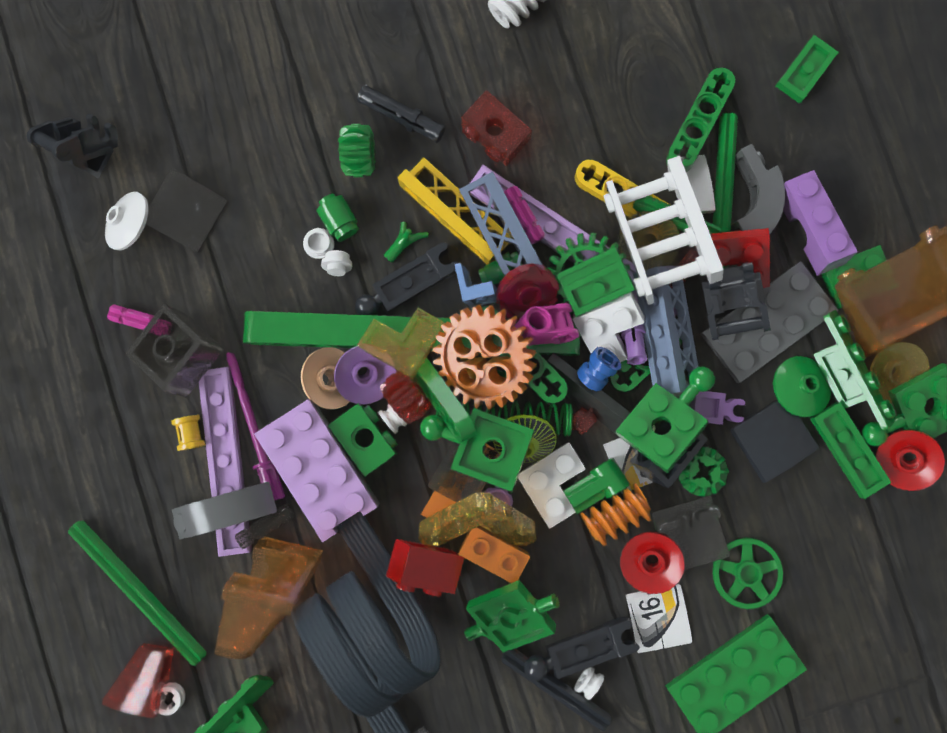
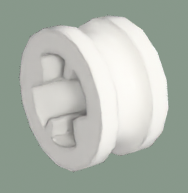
M389 403L386 411L380 410L378 413L387 426L396 434L398 427L401 425L405 427L407 422L393 404Z
M593 667L585 669L575 684V691L578 693L584 692V697L590 700L601 687L604 675L601 673L595 674Z
M175 682L164 684L153 696L152 704L154 709L161 715L175 713L184 704L185 691L180 684ZM171 692L174 694L173 702L170 705H166L164 703L166 700L165 695Z

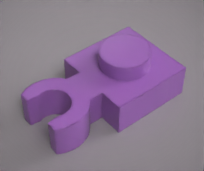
M699 392L690 403V407L705 417L708 423L723 425V417L731 422H742L744 420V417L734 415L733 408L736 405H745V401L735 398L725 401V393Z

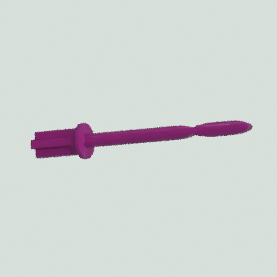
M227 352L228 365L235 386L238 389L239 400L259 460V464L254 465L253 470H257L261 483L269 481L274 501L280 500L285 497L278 472L271 460H268L266 452L254 435V433L259 431L247 391L244 388L241 371L235 355Z

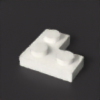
M632 291L579 316H576L575 313L573 314V321L590 353L597 347H604L613 352L620 362L627 360V351L618 333L643 324L645 318Z
M569 442L524 469L518 476L519 481L549 529L576 513L559 486L585 470L584 465Z

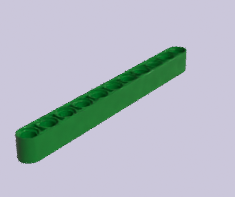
M246 311L244 314L243 343L251 345L353 348L358 345L370 344L384 350L433 351L435 346L442 344L435 338L436 335L444 332L441 326L451 321L450 318ZM579 332L578 338L563 344L549 343L531 346L540 355H552L554 353L557 356H579L581 334ZM492 334V340H493V341H494L495 337L497 336L496 334ZM462 336V342L465 347L471 349L472 345L469 339ZM501 339L499 340V347H502Z

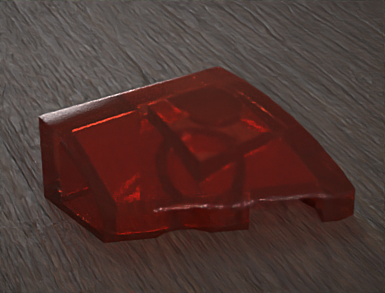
M141 644L103 698L102 705L142 717L155 718L158 716L163 683L169 680L174 648Z

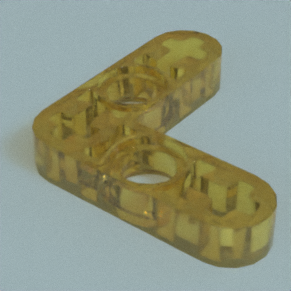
M483 492L472 494L419 523V541L428 546L442 545L478 526H482L516 546L532 544L536 541L537 537L535 522L495 496Z

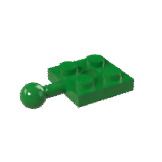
M941 363L888 391L897 413L896 417H894L895 422L889 429L884 431L878 422H869L863 427L861 435L868 445L880 446L887 441L888 434L901 427L903 430H916L926 433L932 438L947 432V364ZM933 398L934 406L931 411L926 413L924 410L928 399Z
M702 366L692 370L689 375L690 385L687 386L678 398L655 383L616 430V435L666 473L673 468L708 425V420L689 407V404L699 392H706L714 386L715 375L707 367ZM657 421H667L671 425V430L665 435L656 434L652 427Z
M473 408L470 418L474 424L476 436L460 443L441 417L429 415L423 419L420 430L426 439L434 441L442 437L460 444L451 466L452 470L513 492L535 430ZM490 441H497L502 446V453L496 459H489L484 454V447Z

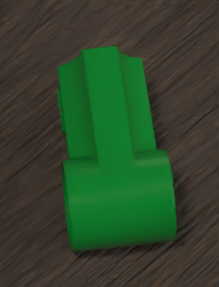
M614 457L598 465L590 471L591 474L563 490L577 514L593 506L604 497L607 499L630 485Z

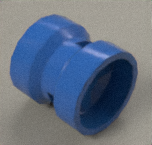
M597 347L590 354V361L583 363L577 370V375L586 387L594 391H601L607 385L608 377L614 376L620 370L621 363L613 352L604 347Z

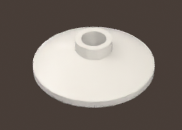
M130 192L109 209L106 216L105 239L108 246L112 249L120 251L130 247L142 233L148 217V202L144 195L138 192Z

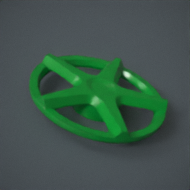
M744 537L728 543L719 551L713 561V581L719 594L728 603L742 609H755L768 604L778 594L783 582V567L779 556L768 544L757 539ZM752 544L767 550L774 560L755 563L753 560ZM738 545H742L740 563L722 560L728 551ZM719 569L735 576V581L728 593L724 591L720 583ZM777 569V583L769 595L761 582L762 576ZM745 587H750L762 601L747 604L738 602L735 599Z

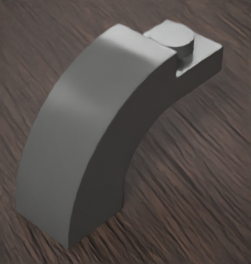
M753 144L742 148L735 156V163L750 191V206L746 215L731 225V231L768 228L770 234L779 222L785 203L784 180L778 165L766 170L763 155L758 150H755Z
M269 481L172 509L173 523L178 532L179 540L277 512Z

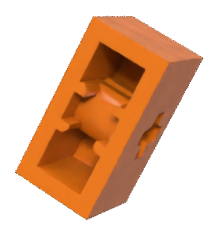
M476 523L472 524L459 549V555L510 583L518 581L530 558L529 553Z

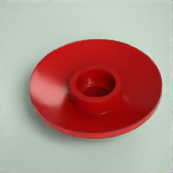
M902 430L889 435L887 441L878 447L876 459L892 482L890 485L902 490L916 491L933 485L940 478L945 467V457L939 443L928 434L916 430ZM911 452L916 455V458L912 461H907L903 456Z
M644 532L638 534L626 543L621 553L620 567L624 578L632 587L644 593L660 594L669 591L678 584L684 572V556L680 547L673 539L661 533ZM649 555H655L658 561L656 563H649L646 558Z

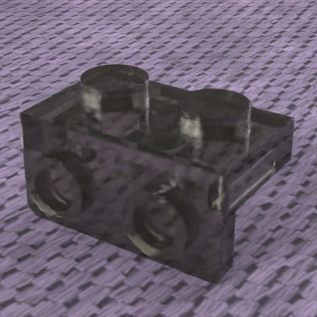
M452 442L430 480L428 487L457 502L464 508L471 510L475 502L479 500L486 482L451 469L460 445ZM487 446L484 447V454L489 459H496L501 455Z

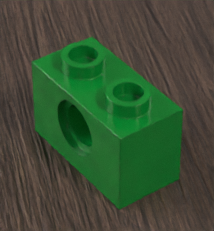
M357 403L330 423L328 427L365 477L398 454L394 449L398 443L388 430L382 432L376 422L380 419L370 405L364 408L362 404ZM363 429H369L374 435L373 443L368 447L362 446L358 441V435Z

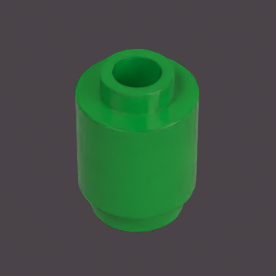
M329 194L319 201L320 206L316 212L330 235L336 237L338 242L352 237L359 231L356 225L358 220L342 195L335 196V194Z

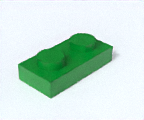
M813 35L775 87L800 104L833 61L838 51L816 35Z

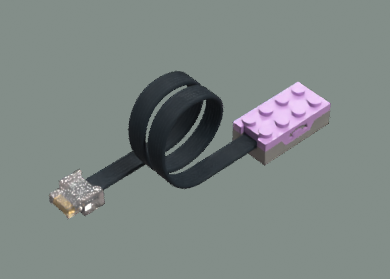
M308 399L254 433L321 541L324 542L338 531L340 532L398 624L406 641L411 661L400 650L385 618L359 578L352 571L326 587L328 597L341 621L328 602L318 593L297 605V607H294L292 609V618L300 637L321 674L337 697L350 710L366 717L375 733H411L393 704L400 700L404 694L411 693L437 675L440 668V651L431 623L415 594L396 588V582L386 577L391 556L365 517L367 513L377 508L380 503L351 457L328 427L329 422L320 408ZM422 727L418 730V733H428L425 727Z

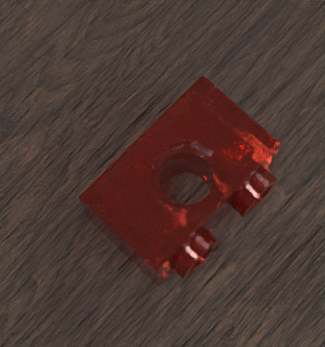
M487 90L462 116V131L465 136L474 143L480 142L486 148V154L496 163L501 161L507 166L531 140L532 130ZM491 126H498L503 132L500 135L492 136L486 130Z

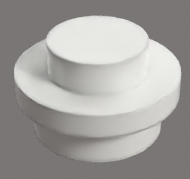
M316 228L306 234L303 246L306 253L312 258L323 259L326 252L334 249V239L327 230Z
M332 250L325 253V258L321 261V267L329 275L343 276L346 272L352 270V261L348 253Z

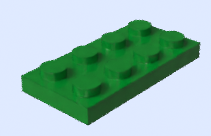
M766 614L670 681L665 687L697 733H718L807 669L773 619Z

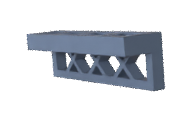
M493 172L459 189L504 276L510 271L507 265L516 268L520 266L521 260L524 265L529 263L542 265ZM483 186L490 199L488 206L483 207L474 204L469 192ZM478 210L486 212L484 219H482ZM489 213L499 216L504 226L502 236L488 231L486 221ZM493 238H496V239H499V240H500V243H499L498 248H497V246H496V244H495ZM504 241L514 244L519 254L517 263L503 259L500 252Z
M658 266L645 270L647 277L680 266ZM634 273V279L638 278L637 273ZM683 279L673 282L672 289L669 284L652 289L654 303L650 305L647 304L645 295L639 297L637 294L638 305L645 317L642 325L646 331L644 339L652 385L654 386L657 383L671 394L683 392L687 388L685 369L688 371L689 377L692 370L698 367ZM674 307L677 310L678 319L674 317ZM679 338L682 340L683 343V351L681 350L679 345Z

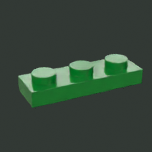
M835 402L810 418L860 498L866 499L892 483L841 402Z

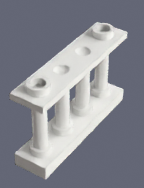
M680 156L667 160L668 172L664 173V177L620 193L616 192L613 181L610 180L606 182L608 194L603 195L609 213L615 211L638 278L633 279L639 297L645 295L648 305L654 303L652 289L699 273L701 276L707 275L710 284L723 279V267ZM666 189L669 192L675 191L678 200L674 201V205L629 221L626 220L621 205ZM675 217H679V219L685 218L688 228L684 229L685 233L639 249L636 248L631 233ZM686 245L690 247L696 246L699 257H696L694 262L650 277L646 276L641 261Z

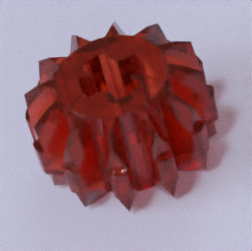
M399 370L396 373H392L380 385V390L388 404L398 414L400 419H403L406 423L411 424L415 420H419L431 408L430 401L407 371Z

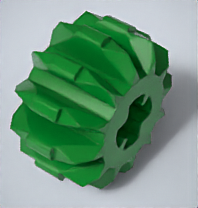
M361 123L342 127L339 132L338 150L341 169L344 174L353 177L371 175L375 169L376 162L375 141L372 129L369 125H361Z

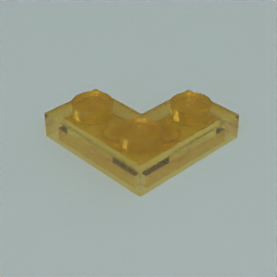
M417 308L400 334L378 320L373 319L357 346L359 349L413 379L437 341L436 335L443 332L441 326L445 322Z

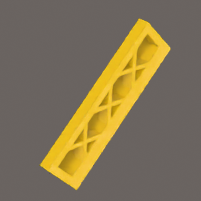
M423 157L410 172L405 169L398 176L400 187L486 265L495 260L487 242L483 239L479 227L471 228L460 218V212H470L459 188ZM424 168L434 176V187H425L416 178ZM437 180L444 186L438 187ZM438 192H452L456 196V207L446 206L438 198ZM460 201H462L467 207H460ZM478 210L480 216L484 219L485 212ZM488 216L486 224L489 226L487 227L488 231L496 232L502 236L504 229ZM503 242L501 252L510 244L509 242Z

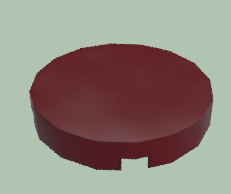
M534 263L520 265L509 271L500 281L496 292L497 304L501 310H506L505 317L509 320L516 316L517 323L531 307L555 305L559 284L553 273L543 265Z

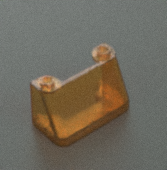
M937 225L929 228L919 235L922 240L914 247L867 271H856L855 268H851L837 277L839 282L835 285L836 292L856 343L860 344L866 358L947 317V226L941 229Z

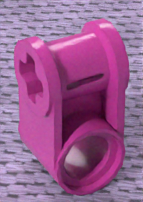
M568 303L531 307L515 324L516 328L526 327V330L521 334L523 338H533V341L528 346L549 343L563 344L579 337L578 329L574 328L570 314L573 310Z

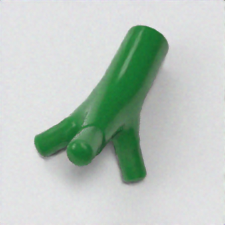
M401 222L399 235L384 256L393 263L410 244L419 239L428 238V232L410 235L412 231L406 228L407 223Z

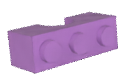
M810 171L784 183L785 203L783 211L789 223L798 219L804 227L807 236V245L804 247V251L817 276L845 265L858 251L815 171Z

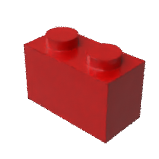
M396 539L386 577L396 582V588L407 592H414L415 588H421L424 593L441 597L442 592L455 594L464 557L447 548Z

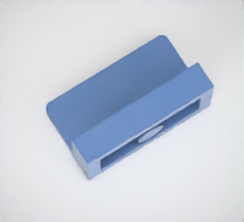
M462 263L455 264L461 296L465 304L473 308L476 305L482 306L497 302V287L492 281L472 286L470 273Z

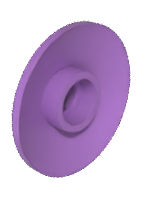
M370 344L358 345L346 351L338 360L334 370V382L337 390L346 400L355 404H370L382 399L391 390L396 377V368L391 356L384 349ZM367 367L365 374H358L360 368Z

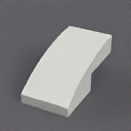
M699 155L692 168L686 174L701 213H713L716 209L710 172L705 155Z

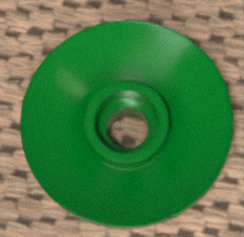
M804 356L791 357L783 361L774 374L773 388L775 396L780 405L790 414L798 417H811L822 412L828 405L831 388L818 363L813 359Z

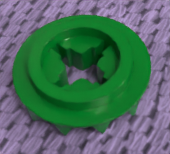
M701 447L679 475L682 486L688 492L697 496L705 497L717 494L726 485L727 474L729 473L725 462L726 459L715 449ZM699 463L703 466L714 465L708 472L709 480H706L704 477L692 478L700 471Z

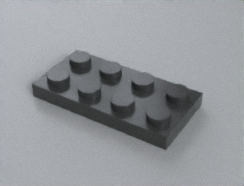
M801 261L770 283V287L763 288L771 331L764 332L763 329L724 335L719 336V340L714 341L711 338L710 327L700 334L736 383L745 380L825 321L823 316L833 310L838 311ZM759 307L736 308L717 321L716 324L760 317Z

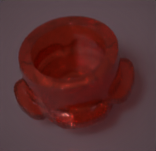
M581 407L573 415L572 431L575 429L582 435L598 420V417L592 412L593 408L587 411L584 407Z

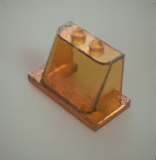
M262 536L253 549V564L250 576L234 572L224 585L221 599H224L225 603L215 655L231 659L251 657L286 615H291L321 561L323 550Z

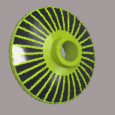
M518 415L506 419L535 430L524 463L543 459L553 451L556 445V433L551 424L546 420L532 415ZM493 441L496 450L501 454V444Z

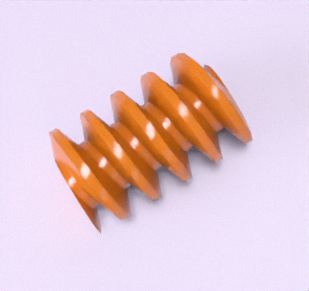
M636 483L633 484L634 494L627 488L622 490L624 500L616 494L613 495L611 498L613 506L605 500L601 501L602 512L594 506L590 507L591 518L583 512L580 513L594 540H597L603 546L607 545L605 536L607 534L614 540L618 539V528L628 534V522L639 528V516H642L648 522L651 521L650 506Z

